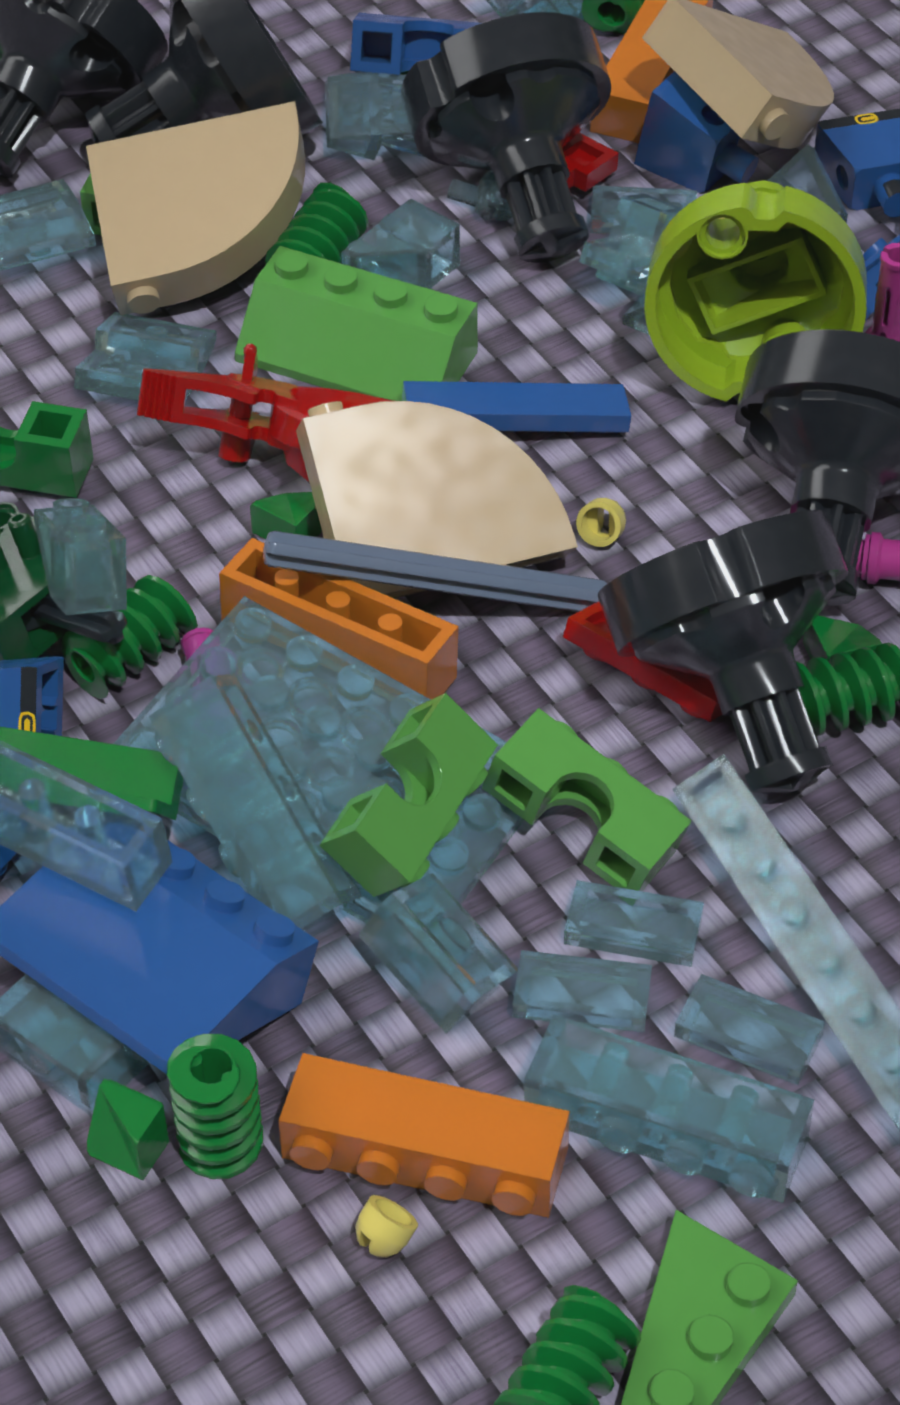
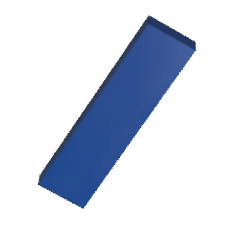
M403 381L402 401L430 403L451 408L473 416L498 431L626 433L630 429L632 416L623 384Z

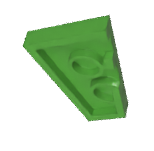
M676 1210L641 1331V1341L636 1349L621 1405H719L796 1295L798 1280Z

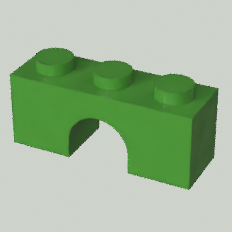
M447 693L410 709L380 753L401 776L405 788V800L387 783L351 798L319 846L373 897L399 887L403 890L411 888L427 872L430 866L427 856L434 845L445 838L458 823L460 816L456 813V810L463 799L473 793L487 777L488 770L484 766L498 744Z
M540 708L531 715L495 754L487 777L482 785L483 790L530 825H533L547 809L557 805H570L586 812L595 822L598 832L583 864L633 902L674 855L692 820L679 812L673 802L663 796L656 795L629 775L619 762L603 756L580 739L570 726L553 719Z

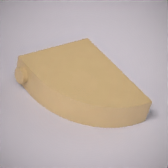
M668 0L642 37L742 139L778 148H797L803 144L834 100L832 86L822 69L786 31L688 0Z
M295 101L86 146L110 285L120 315L149 313L159 307L188 301L213 292L248 271L278 241L279 236L288 227L297 209L305 179L306 158Z
M335 401L309 409V417L303 418L296 429L324 538L520 568L566 557L578 547L567 512L557 492L542 470L511 439L473 416L451 408L422 402L384 401L343 409L342 402ZM350 579L392 598L427 591L424 589Z

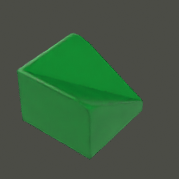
M312 492L283 493L256 500L250 505L252 533L264 539L272 531L317 537L322 532Z
M819 615L803 637V644L810 659L820 656L828 661L831 655L839 652H845L852 656L853 652L859 648L867 647L875 651L876 647L882 644L879 638L859 624Z
M104 1078L98 1087L87 1138V1153L90 1157L143 1181L169 1143L164 1105L162 1102L129 1087Z

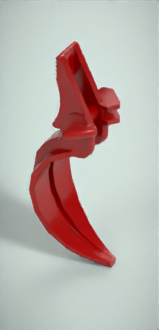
M247 344L243 348L244 365L242 374L230 373L229 375L144 368L137 415L221 431L218 456L232 462H247L251 457L255 439L263 440L270 446L282 449L287 465L309 482L296 429L302 419L309 417V409L335 401H341L343 409L364 404L393 400L331 388L298 387L286 382L256 377L258 372L257 347L253 344ZM187 389L231 398L230 407L227 410L184 407ZM258 402L272 404L270 417L252 412L253 405Z

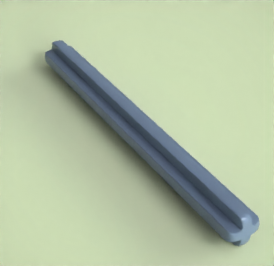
M280 531L269 532L263 548L264 563L268 567L579 612L598 602L597 594L607 584L601 579Z

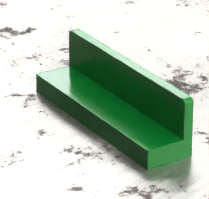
M0 727V792L119 812L125 811L132 814L176 821L188 758L180 754Z

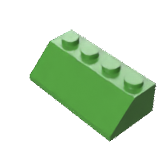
M279 246L255 279L235 350V361L244 364L243 348L247 344H253L257 347L259 369L322 388L344 390L393 401H402L403 381L459 382L478 353V303Z

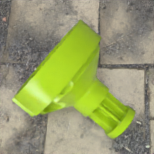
M765 180L733 184L715 189L700 196L680 210L665 227L655 245L648 271L644 303L648 333L659 356L677 377L697 391L727 402L734 395L741 392L747 362L751 354L765 342L781 335L807 330L863 332L867 310V272L860 245L852 230L837 212L823 201L802 190L789 186L783 187L779 183Z

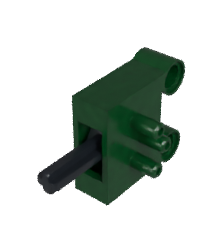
M0 502V660L37 658L64 636L67 630L102 643L107 642L114 645L121 642L124 638L123 629L128 624L126 617L122 612L101 605L121 588L103 539L30 516L27 513H20L17 506L13 503Z

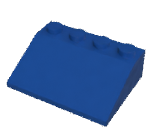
M125 811L81 830L0 906V956L166 1075L168 1059L174 1049L186 1039L201 1034H223L240 1040L302 1004L319 943L317 939L296 926L291 919L278 914L245 892L240 885L227 880L197 860L192 853L179 848L149 828L144 821L131 816Z

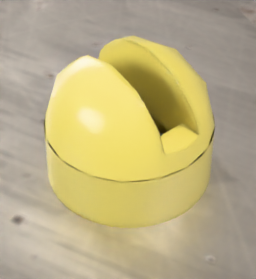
M596 498L590 501L579 511L576 520L577 530L581 538L588 544L596 547H605L612 544L621 536L626 524L624 509L617 501L609 498ZM604 509L609 512V533L601 532L604 522Z
M372 1195L360 1212L355 1226L357 1241L363 1247L369 1246L370 1254L376 1257L388 1258L399 1253L408 1244L418 1227V1222L411 1213L396 1202L382 1196Z

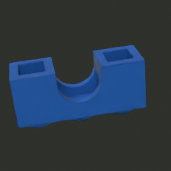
M358 13L353 19L350 71L400 75L401 72L409 71L416 62L430 59L439 53L442 41L481 23Z

